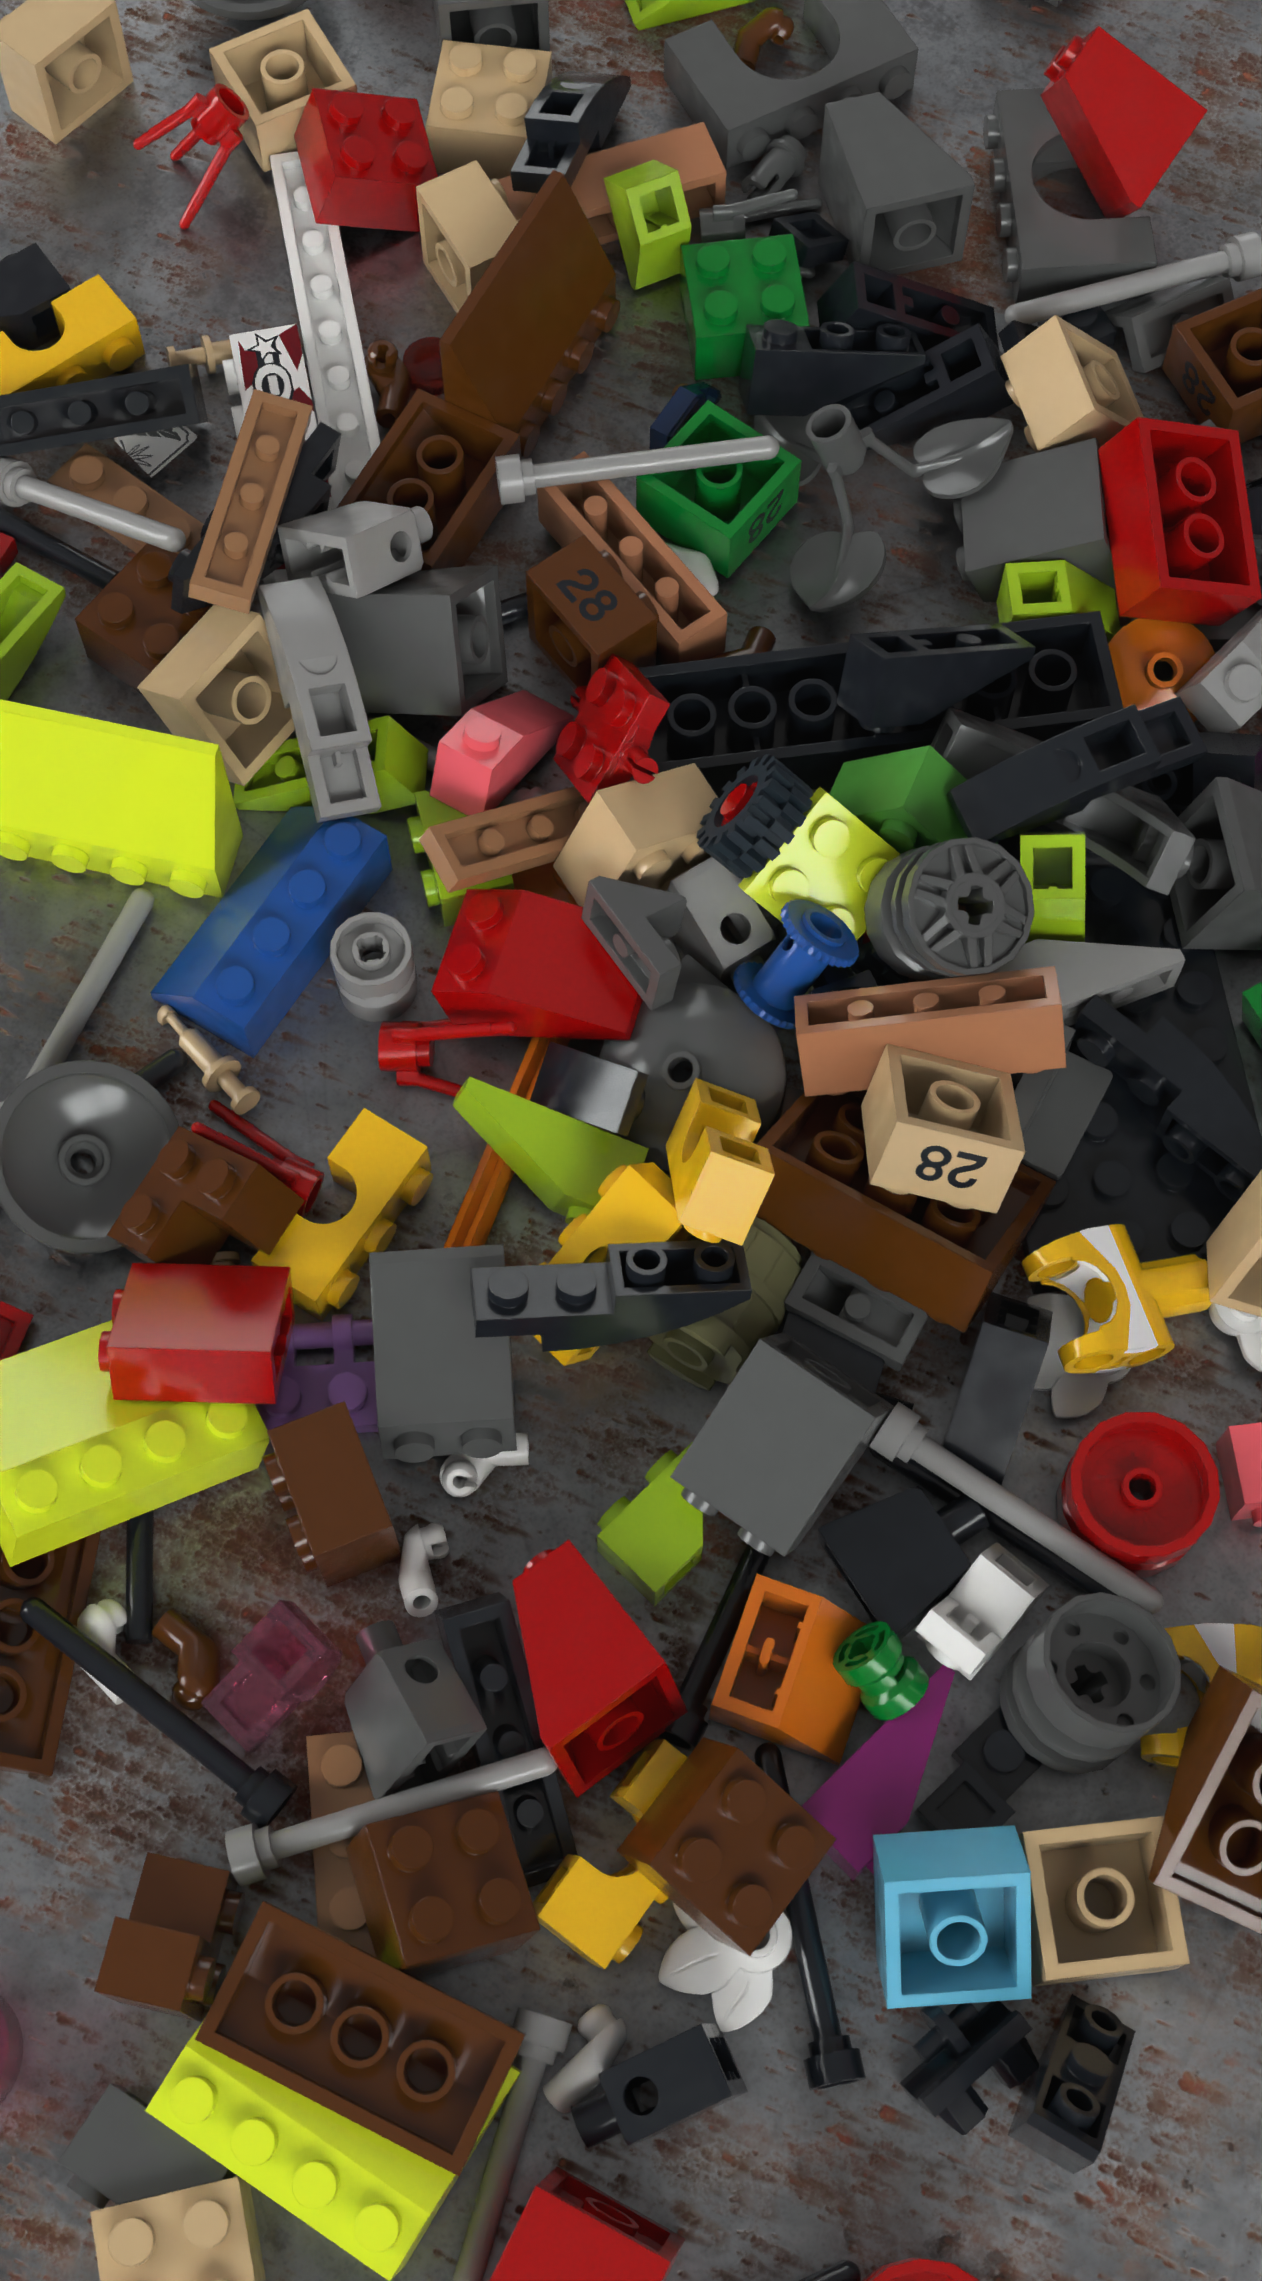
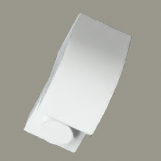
M996 1542L978 1556L951 1593L927 1613L915 1629L919 1633L917 1637L926 1644L928 1651L935 1659L946 1667L959 1671L971 1681L1009 1638L1050 1585Z

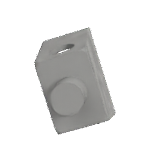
M371 501L355 502L277 526L288 581L319 576L326 593L356 599L421 570L424 561L420 544L429 541L433 535L432 521L424 508L420 506L409 508Z
M710 857L670 881L667 892L682 895L687 900L680 930L672 939L684 955L688 953L727 986L732 982L734 983V971L743 962L747 963L749 961L753 963L755 961L758 964L761 962L764 965L776 938L755 900L738 886L742 881L741 877H736L717 860Z

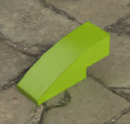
M15 562L0 579V699L2 700L9 699L29 668L66 597V591L63 586L18 562Z

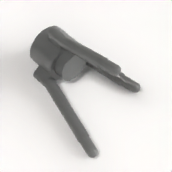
M789 189L732 204L699 208L701 243L746 239V222L818 209L823 204L822 199L815 197L795 200L798 197V191L796 189ZM799 266L801 277H814L815 270L813 268Z

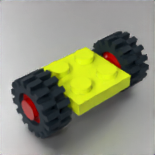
M766 754L762 759L757 757L752 760L749 769L745 766L737 772V779L733 783L728 781L722 788L725 791L722 796L714 798L709 807L712 811L703 816L700 823L703 827L697 831L698 846L736 877L740 878L742 876L743 880L738 886L779 921L782 918L780 914L784 905L790 900L798 899L819 904L839 917L851 930L858 943L859 957L850 966L856 974L870 969L877 986L908 983L909 977L897 974L877 955L867 935L864 911L871 882L885 863L899 856L900 853L820 786L813 794L810 786L774 756Z

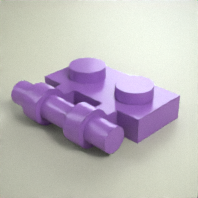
M353 1314L332 1315L331 1322L295 1324L294 1321L276 1404H255L267 1430L345 1401L357 1433L378 1432L374 1361L356 1362L355 1346L373 1345L372 1319L354 1320ZM333 1348L334 1364L297 1366V1350Z

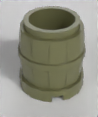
M755 1217L743 1243L752 1287L751 1299L691 1325L648 1337L653 1343L647 1353L657 1363L677 1377L708 1391L712 1389L716 1381L730 1385L759 1339L772 1336L778 1332L784 1322V1314L787 1311L784 1301L801 1273L802 1258L796 1247L780 1231L758 1217ZM692 1235L688 1241H696L701 1239Z

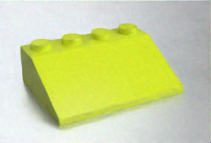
M0 699L1 856L16 861L26 860L27 857L50 861L58 868L72 873H83L86 869L106 873L122 883L134 886L143 885L145 882L163 885L182 896L190 898H200L204 894L219 898L224 896L243 838V832L219 744Z
M112 1320L0 1360V1546L9 1566L12 1567L259 1468L270 1438L255 1404L113 1400L110 1372H101L98 1361L101 1333L103 1331H111L113 1326Z
M202 2022L183 2048L145 2111L386 2280L391 2281L406 2266L459 2176L195 2040L203 2024ZM513 2065L467 2162L522 2072Z

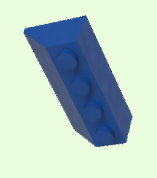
M291 807L150 992L151 997L163 1005L171 1006L181 1016L254 1058L329 957L330 942L336 929L348 918L358 915L363 911L392 871L387 835L353 816L317 823L313 807Z

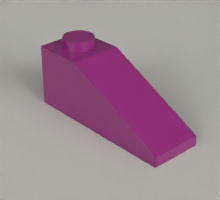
M942 1665L929 1678V1686L924 1696L913 1708L895 1719L887 1720L802 1805L813 1818L837 1839L827 1854L852 1880L865 1868L874 1875L873 1835L901 1833L909 1821L955 1674L952 1669L945 1665Z

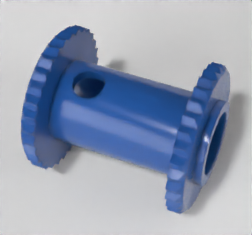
M801 899L790 900L781 909V921L784 923L783 927L786 928L788 934L763 965L761 962L758 964L755 961L753 963L749 961L747 963L743 962L734 971L733 976L735 989L745 1005L763 1020L784 1029H796L794 996L805 995L828 964L832 967L835 965L838 968L840 966L844 968L846 966L850 967L859 957L857 940L848 926L823 906Z

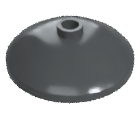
M706 983L677 984L673 1000L652 1011L642 1000L631 1039H606L599 1057L649 1075L644 1088L645 1103L640 1116L632 1123L628 1137L612 1133L649 1148L645 1162H654L660 1169L669 1172L665 1145L695 1078L756 1100L762 1124L753 1141L755 1144L776 1123L785 1099L787 1066L781 1042L770 1023L751 1011L737 993L716 985ZM690 1061L693 1065L691 1078L683 1083L675 1082L673 1078L674 1067L679 1062Z
M94 1060L68 1061L50 1066L33 1074L9 1095L0 1108V1205L11 1221L28 1236L57 1250L78 1254H96L122 1248V1245L107 1234L121 1214L126 1202L133 1196L157 1160L161 1149L169 1142L179 1127L174 1112L163 1096L149 1082L132 1071L111 1063ZM79 1152L88 1154L94 1162L93 1171L87 1174L76 1172L71 1166V1156Z

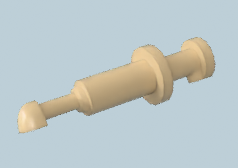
M202 335L200 337L201 347L175 351L174 346H167L168 365L172 367L184 364H205L207 373L215 374L216 365L223 364L222 360L233 359L230 339L211 342L209 335Z
M161 1006L157 1013V1021L161 1026L169 1023L180 1036L179 1046L204 1073L202 1078L203 1086L210 1092L224 1090L232 1099L231 1109L238 1115L245 1114L253 1109L259 1102L261 1094L254 1086L246 1087L237 1076L240 1073L241 1064L236 1057L232 1055L223 1057L197 1028H187L178 1018V1013L171 1006Z

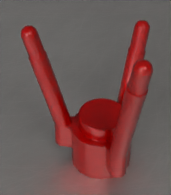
M221 83L215 84L205 96L196 93L185 106L133 141L134 148L141 150L193 117L190 121L193 129L170 153V158L173 161L180 160L201 139L212 146L218 142L221 144L179 221V226L183 230L190 227L231 152L243 141L244 137L239 128L250 116L242 99L232 89Z
M449 1018L430 1021H383L378 1038L379 1068L381 1071L396 1072L397 1086H419L455 1097L463 1085L420 1072L421 1066H433L435 1040L512 1034L516 1032L517 1025L513 1021L453 1025Z
M210 1101L208 1107L211 1112L275 1158L270 1159L200 1122L192 1124V1132L260 1164L305 1200L297 1212L298 1215L305 1218L319 1195L324 1181V1172L315 1169V1163L295 1155L219 1101Z

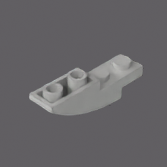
M319 576L259 585L257 592L284 708L290 707L317 823L377 812L382 806L368 751V745L371 743L372 737L340 626Z

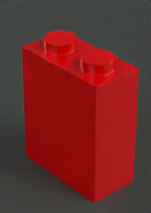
M132 1263L124 1289H116L113 1295L111 1331H103L99 1341V1368L101 1372H110L113 1400L276 1404L295 1321L291 1268L276 1266Z

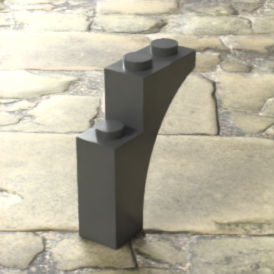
M950 707L942 718L931 746L965 779L969 780L1000 762L1044 741ZM1131 786L1091 800L1083 811L1044 825L1056 832L1085 831V848L1114 864L1145 888L1165 895L1169 894L1176 878H1181L1187 872L1194 855L1193 844L1196 838L1161 797Z

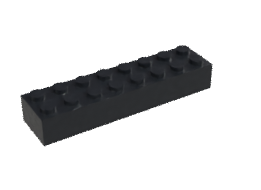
M1095 611L1001 623L1036 647L1033 659L951 706L952 708L1042 741L1123 709L1101 612ZM849 642L637 668L670 703L648 749V755L658 765V773L695 763L718 798L725 792L722 788L728 781L733 783L737 779V772L744 766L749 769L752 760L757 757L762 759L766 754H770L778 759L810 786L812 790L818 789L819 786L821 788L833 787L844 762L931 745L946 710L922 724L897 726L894 731L889 733H877L862 728L858 724V719L837 704Z

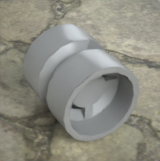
M363 912L348 918L336 929L330 942L331 963L338 994L344 1007L355 1017L368 1022H383L399 1017L412 1005L417 994V972L412 942L406 928L394 917L380 912Z

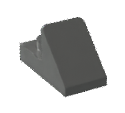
M598 876L588 882L582 920L651 1011L673 1000L682 966L679 954L669 938L675 936L680 930L687 903L686 898L676 893Z
M813 1252L784 1301L788 1312L799 1315L881 1357L885 1361L884 1365L898 1372L902 1369L929 1318L925 1311L890 1292L876 1289L861 1276L831 1260L822 1259Z

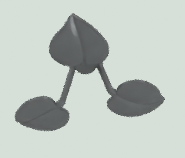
M840 404L824 406L806 416L755 415L754 430L762 435L775 437L779 442V446L802 460L799 487L809 483L817 475L821 465L827 469L832 480L843 523L842 533L837 531L818 533L798 548L790 568V579L795 592L811 611L829 612L851 605L862 598L874 587L882 575L886 563L884 542L881 536L874 531L854 533V521L842 478L844 475L856 472L862 466L867 447L875 450L910 477L917 478L923 476V484L930 495L941 499L963 498L981 490L997 473L1014 432L1011 420L1003 418H975L954 421L938 426L924 434L915 443L913 455L917 464H913L876 438L870 427L859 430L849 409Z

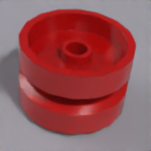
M1124 1412L1100 1422L1078 1445L1073 1457L1065 1468L1056 1492L1058 1522L1140 1578L1151 1577L1174 1567L1210 1527L1220 1500L1218 1468L1206 1444L1182 1422L1156 1412ZM1130 1490L1138 1492L1142 1496V1499L1139 1500L1135 1498L1131 1494Z

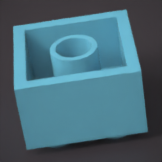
M1015 1825L873 1835L876 1961L887 2009L1032 1999L1031 1872Z

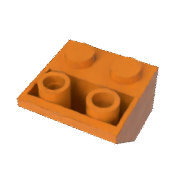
M756 1574L711 1703L709 1719L839 1766L859 1708L861 1690L859 1687L848 1685L833 1666V1658L840 1644L850 1634L866 1624L822 1596Z

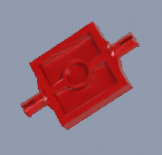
M612 653L604 668L598 669L593 674L588 686H579L574 689L573 692L579 698L573 695L570 696L572 706L579 713L574 721L569 722L562 729L556 743V754L553 758L588 804L597 790L628 782L632 776L634 780L641 784L650 783L655 779L649 771L658 774V765L648 755V749L658 725L670 706L666 698L632 662Z

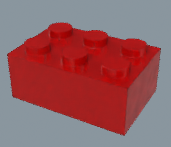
M1137 417L1098 449L1119 616L1221 626L1262 598L1238 430Z

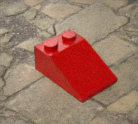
M467 889L431 990L453 1025L504 1021L516 1023L517 1030L515 1033L494 1036L630 1040L643 999L582 920L583 907L530 891L515 889Z

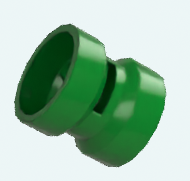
M871 1622L858 1628L840 1644L834 1654L833 1666L848 1685L860 1688V1700L877 1720H892L905 1714L920 1701L929 1686V1677L914 1657L902 1654V1642L886 1622Z

